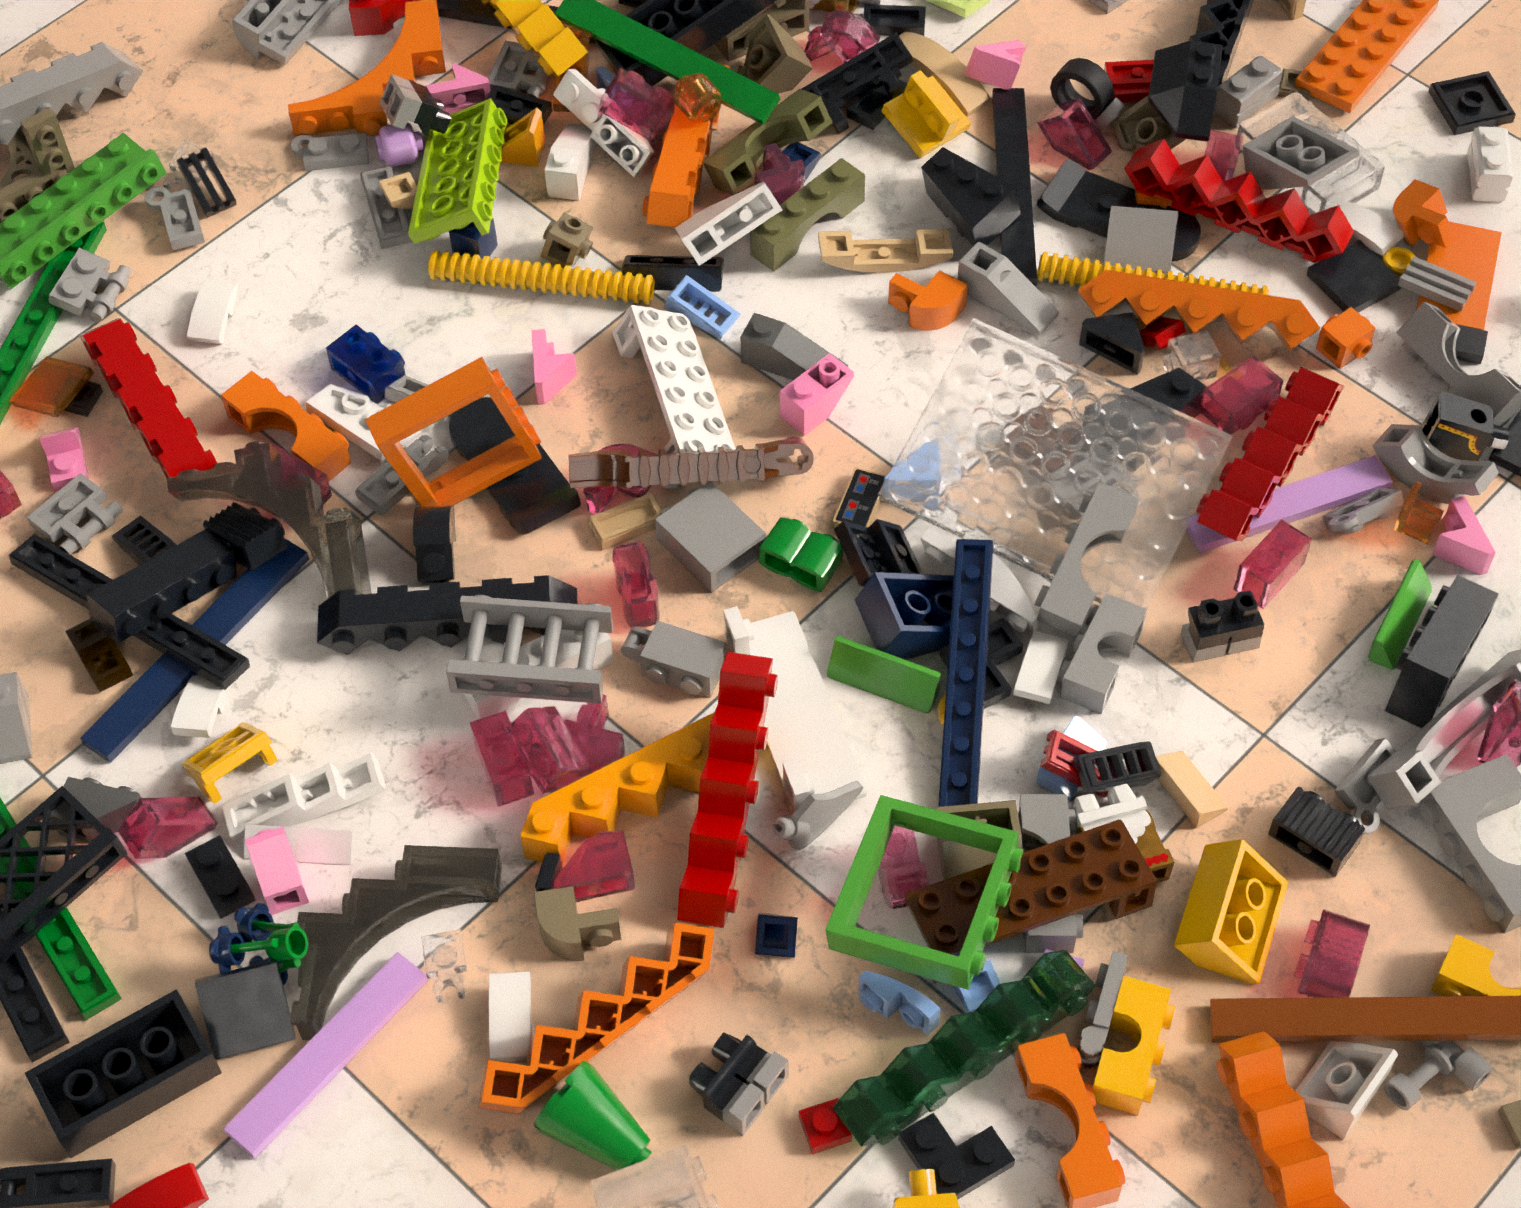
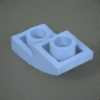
M864 971L859 975V998L870 1011H879L888 1019L899 1009L901 1017L909 1026L914 1029L919 1027L927 1035L939 1026L941 1008L919 991L905 983L878 973Z

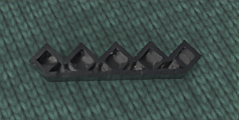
M1207 0V4L1200 7L1196 34L1190 36L1189 41L1223 45L1218 86L1227 79L1254 0Z
M550 575L534 576V582L513 584L512 578L482 580V586L460 587V581L430 583L429 590L408 591L407 585L377 587V593L356 595L355 589L339 590L318 606L317 643L331 648L337 653L348 655L369 639L389 649L401 651L420 636H424L438 642L440 645L452 648L469 636L471 623L464 622L460 605L461 596L486 595L491 598L578 604L577 588ZM486 624L484 636L494 642L504 644L506 642L508 626ZM523 627V630L527 628L538 634L545 635L546 628Z

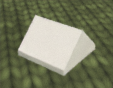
M1330 1041L1295 1090L1304 1098L1307 1116L1344 1140L1386 1080L1398 1056L1397 1052L1394 1049L1347 1041Z

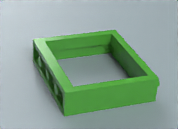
M880 795L825 929L829 949L969 990L974 975L978 976L980 970L983 971L986 960V953L983 952L986 941L993 942L999 924V918L996 917L999 906L1005 907L1008 903L1011 893V883H1008L1011 873H1018L1020 869V860L1024 850L1019 848L1018 832ZM895 826L997 854L959 957L855 927Z

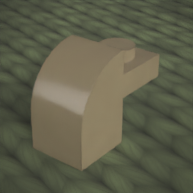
M574 886L534 892L541 936L545 945L555 955L567 960L583 961L582 946L603 947L611 944L613 941L622 940L617 908L578 914Z

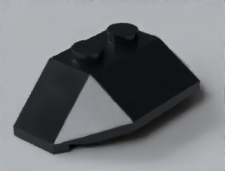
M1187 41L1155 51L1148 101L1162 120L1171 127L1170 130L1176 138L1209 141L1223 45Z

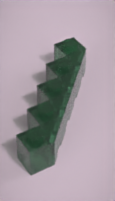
M1067 950L1044 953L1021 980L998 984L974 1012L952 1015L928 1043L903 1048L881 1075L856 1080L832 1108L861 1147L875 1143L885 1145L896 1138L902 1129L927 1112L939 1109L946 1103L949 1097L975 1079L980 1080L987 1076L997 1064L1015 1053L1018 1045L1038 1040L1042 1033L1067 1016L1079 1013L1088 1004L1086 997L1093 991L1096 985Z

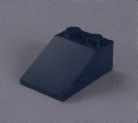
M875 572L855 598L856 605L875 649L902 659H910L939 651L941 648L949 645L954 575Z

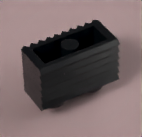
M233 502L232 506L227 505L226 510L222 509L220 513L215 514V517L210 516L209 521L204 520L203 523L204 529L210 530L235 550V562L251 571H254L287 549L283 537L285 536V530L282 524L276 518L268 519L262 516L254 507L248 509L239 503Z
M1297 787L1272 820L1268 835L1336 877L1359 846L1365 827L1360 825L1359 821L1350 813L1338 812L1336 808H1331L1319 794L1313 791H1304L1302 787Z

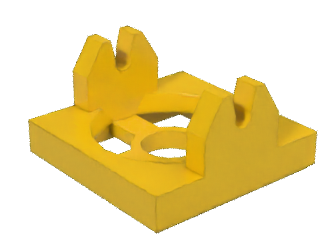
M242 722L183 761L181 766L187 775L194 779L208 801H212L215 804L222 799L214 785L215 781L255 754H258L262 761L269 766L278 760L270 747L272 742L266 732Z

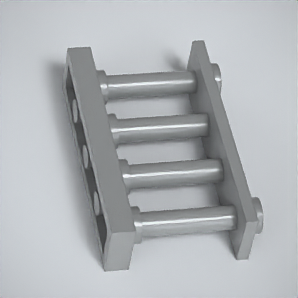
M486 595L461 596L460 605L464 622L471 623L464 659L448 660L446 674L450 692L602 703L603 683L601 671L592 669L598 632H613L611 606H602L597 603L584 605L491 598ZM486 624L508 626L502 662H479ZM523 627L546 628L540 664L537 666L517 664ZM561 630L583 631L578 666L575 669L555 667Z

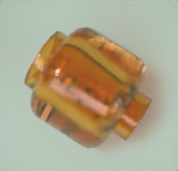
M695 73L685 75L678 80L673 101L690 121L707 122L714 118L721 108V93L706 75Z

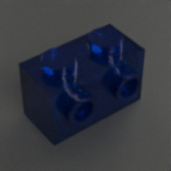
M357 324L326 347L331 370L362 394L367 395L376 404L385 399L386 387L406 375L404 369L405 361L401 354L395 349H388L374 333L370 331L367 333Z

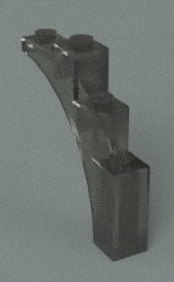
M254 441L247 443L245 448L234 450L236 464L221 462L213 465V469L204 471L189 469L179 472L176 477L167 478L168 492L179 501L207 498L233 500L261 508L286 522L310 550L321 573L327 599L339 590L355 589L356 595L372 594L361 519L346 508L331 509L326 512L327 515H324L320 485L310 476L307 477L304 474L288 476L286 481H284L280 453L270 443Z
M404 845L402 860H397L395 864V880L352 878L350 893H344L342 914L299 912L297 923L307 935L308 951L300 959L298 986L301 988L299 1001L295 1000L293 1002L291 1022L292 1025L297 1026L302 1040L310 1041L322 1029L326 1012L340 984L358 960L382 938L404 924L436 910L467 903L498 902L502 874L499 850L492 848Z

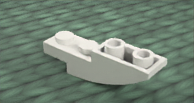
M568 69L553 95L592 131L590 137L633 177H638L654 152L646 136L627 111L604 88L597 89L576 69Z
M928 526L920 537L925 549L924 554L938 565L942 566L943 563H946L954 568L956 543ZM966 533L962 539L975 538ZM993 553L990 613L993 614L996 610L1006 616V622L1020 632H1024L1026 629L1032 633L1034 630L1039 631L1040 628L1036 614L1023 587L1011 570Z

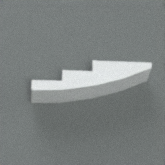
M369 753L338 769L329 763L297 779L288 773L222 805L229 836L231 839L236 840L244 838L245 824L289 827L351 806L385 791L386 786L378 759L372 753Z

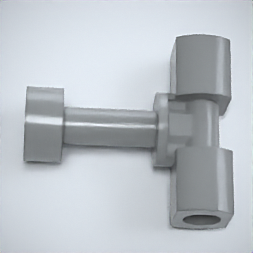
M1419 1041L1426 1047L1424 1051L1426 1061L1408 1076L1397 1073L1385 1083L1384 1089L1387 1096L1396 1106L1403 1110H1409L1421 1099L1419 1089L1437 1073L1444 1076L1453 1073L1473 1091L1490 1076L1493 1067L1472 1047L1464 1051L1454 1041Z

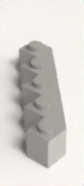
M100 42L90 46L91 51L78 56L72 53L51 62V67L38 72L31 69L11 77L10 83L0 86V143L8 145L21 126L20 122L48 107L56 116L65 103L88 113L104 87L127 97L143 71L124 52Z

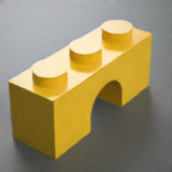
M1457 934L1445 955L1431 988V991L1440 996H1521V988L1510 989L1503 987L1492 977L1490 962L1495 951Z
M1123 975L1110 1028L1129 1035L1134 1040L1136 1048L1128 1052H1116L1103 1048L1093 1085L1097 1104L1138 1116L1142 1101L1151 1103L1157 1080L1149 1077L1152 1064L1160 1066L1166 1042L1158 1040L1161 1028L1170 1029L1175 1011V1006L1168 1004L1171 989Z

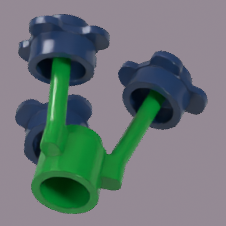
M257 903L254 908L250 909L245 907L238 908L234 915L238 933H230L227 926H220L218 928L216 939H213L209 945V954L212 962L218 964L220 973L231 971V966L240 965L244 960L245 952L265 950L268 958L263 960L261 956L256 955L250 959L249 966L277 960L284 986L288 979L287 970L300 967V959L308 951L306 933L297 922L290 924L274 923L268 907L263 903Z

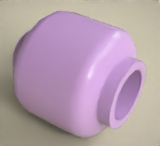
M408 122L404 129L392 126V124L382 126L379 135L375 136L379 160L385 161L387 166L398 167L414 164L418 160V151L424 150L420 131L414 132Z

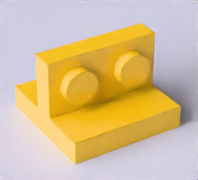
M921 70L910 76L904 93L885 103L881 110L919 158L924 157L965 132L971 124L933 75L927 78Z

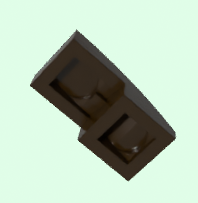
M90 619L65 631L99 692L133 676L127 661L118 649L115 641L93 624Z

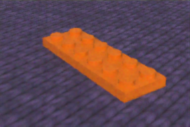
M1363 0L1299 74L1294 87L1310 91L1311 96L1351 113L1437 9L1439 0Z

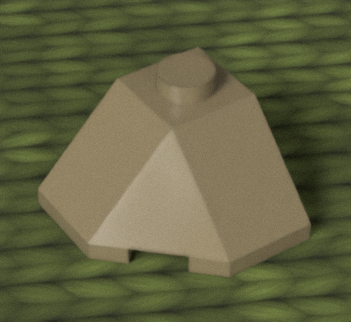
M766 14L746 35L743 48L748 51L744 66H739L737 73L779 94L793 90L813 67L803 48L772 16Z
M1149 95L1112 121L1121 148L1134 152L1140 147L1163 138L1170 149H1173L1186 139L1174 136L1170 130L1171 127L1162 120L1148 101Z

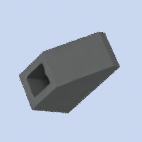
M68 777L63 786L106 828L108 827L113 833L145 819L148 813L140 794L130 787L119 786L114 788L87 777L83 778V780ZM63 801L51 812V821H70L71 806ZM78 814V820H84V819ZM93 828L76 830V839L91 842L99 835ZM57 830L58 834L68 836V830Z

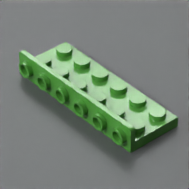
M122 133L94 155L84 160L83 163L71 172L61 177L41 194L35 196L18 211L8 216L0 223V281L10 290L167 174L156 152L152 149L145 151L126 134Z

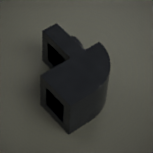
M454 505L417 507L414 510L413 545L416 547L418 581L455 579L453 542L456 541Z

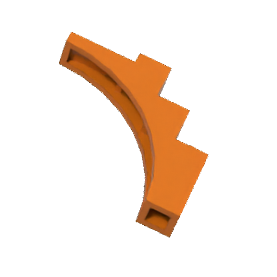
M420 0L405 2V20L399 38L386 57L358 81L336 92L313 100L288 104L294 136L356 129L357 133L366 132L367 136L379 135L380 128L389 125L388 117L379 102L391 74L416 83V76L446 73L437 1Z

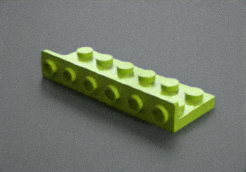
M491 98L450 114L451 120L444 134L430 129L426 140L408 235L414 244L425 240H434L445 232L453 229H462L471 222L475 224L482 236L489 233L491 219L493 218V204L496 199V185L499 180V166L502 161V147L505 143V128L507 126L505 113L501 108L497 109Z

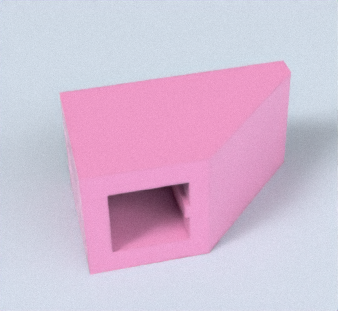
M829 353L780 390V417L803 436L807 435L829 418L852 381L854 372Z
M284 827L266 829L253 837L245 839L270 914L274 915L309 903L298 864Z

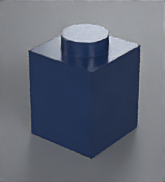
M494 218L491 219L489 233L483 236L473 222L462 229L449 231L452 252H459L460 256H463L464 253L470 254V257L477 254L483 259L484 256L490 257L498 246Z

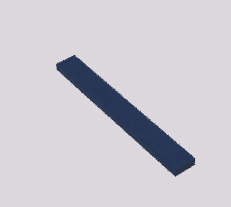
M284 538L287 546L286 550L254 571L247 569L192 626L226 645L309 560L308 553ZM163 654L80 737L83 745L111 763L179 694L193 675L196 676L197 673Z
M956 539L938 807L978 803L994 550L993 540Z

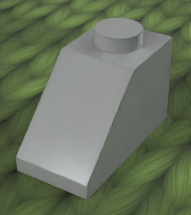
M17 672L0 675V764L32 758L29 696Z

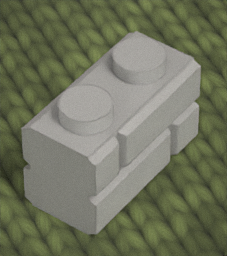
M1263 56L1254 58L1248 65H1245L1218 86L1214 115L1233 128H1237L1278 96L1279 83L1283 74L1281 68Z

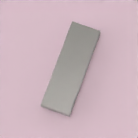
M391 166L360 173L381 249L413 242L408 235L409 223L405 210L391 207L379 186L380 180L394 176Z

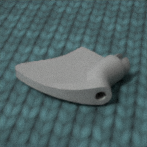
M853 781L827 793L809 794L793 814L783 815L777 819L778 824H773L772 827L774 835L779 839L789 841V845L794 849H804L817 839L851 805L864 787L859 781Z

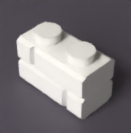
M1479 126L1474 129L1471 138L1472 142H1470L1467 151L1472 200L1501 203L1506 200L1508 188L1513 179L1508 129Z

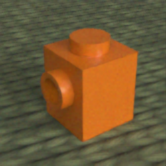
M1350 307L1340 315L1334 314L1321 327L1316 349L1341 369L1354 359H1361L1369 353L1373 346L1372 338L1376 327L1366 317L1361 316Z

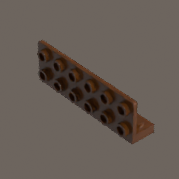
M1116 820L1023 852L1018 873L1012 872L1008 883H1011L1008 903L1005 907L999 906L996 917L999 918L996 936L993 942L986 941L985 946L1110 902L1109 907L1116 919L1151 907L1157 880L1123 821ZM994 863L905 894V902L928 948L959 957Z

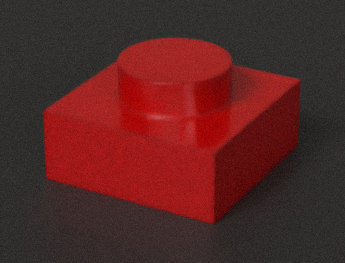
M1161 317L1139 332L1144 346L1161 350L1173 345L1175 339L1185 333L1186 330L1181 320Z
M838 1098L798 1111L799 1120L812 1154L852 1142V1134Z

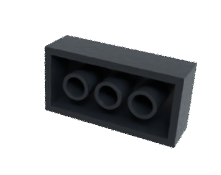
M176 989L25 1072V1075L57 1139L70 1158H73L220 1075L222 1072Z

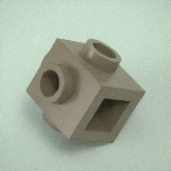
M564 212L556 223L551 221L543 235V239L546 241L540 257L553 264H560L561 268H564L566 265H570L573 268L579 258L586 259L592 248L593 242L589 238L593 227L582 222L579 218Z

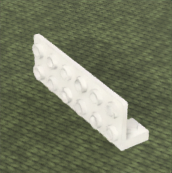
M630 305L612 333L620 357L632 359L641 347L671 439L664 447L666 454L678 453V449H685L686 453L697 452L698 448H704L706 452L716 451L717 447L721 446L725 450H736L690 320L681 313ZM680 483L668 484L664 488L676 489Z
M738 606L723 610L725 637L731 652L773 658L772 674H778V684L775 697H769L764 727L769 729L767 746L793 813L809 794L827 793L853 781H859L864 787L855 800L866 797L867 788L795 612L791 611L750 623L748 618L742 619Z

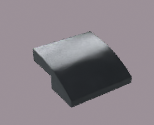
M876 519L869 527H864L843 520L834 529L859 586L864 587L875 572L923 574L900 525Z

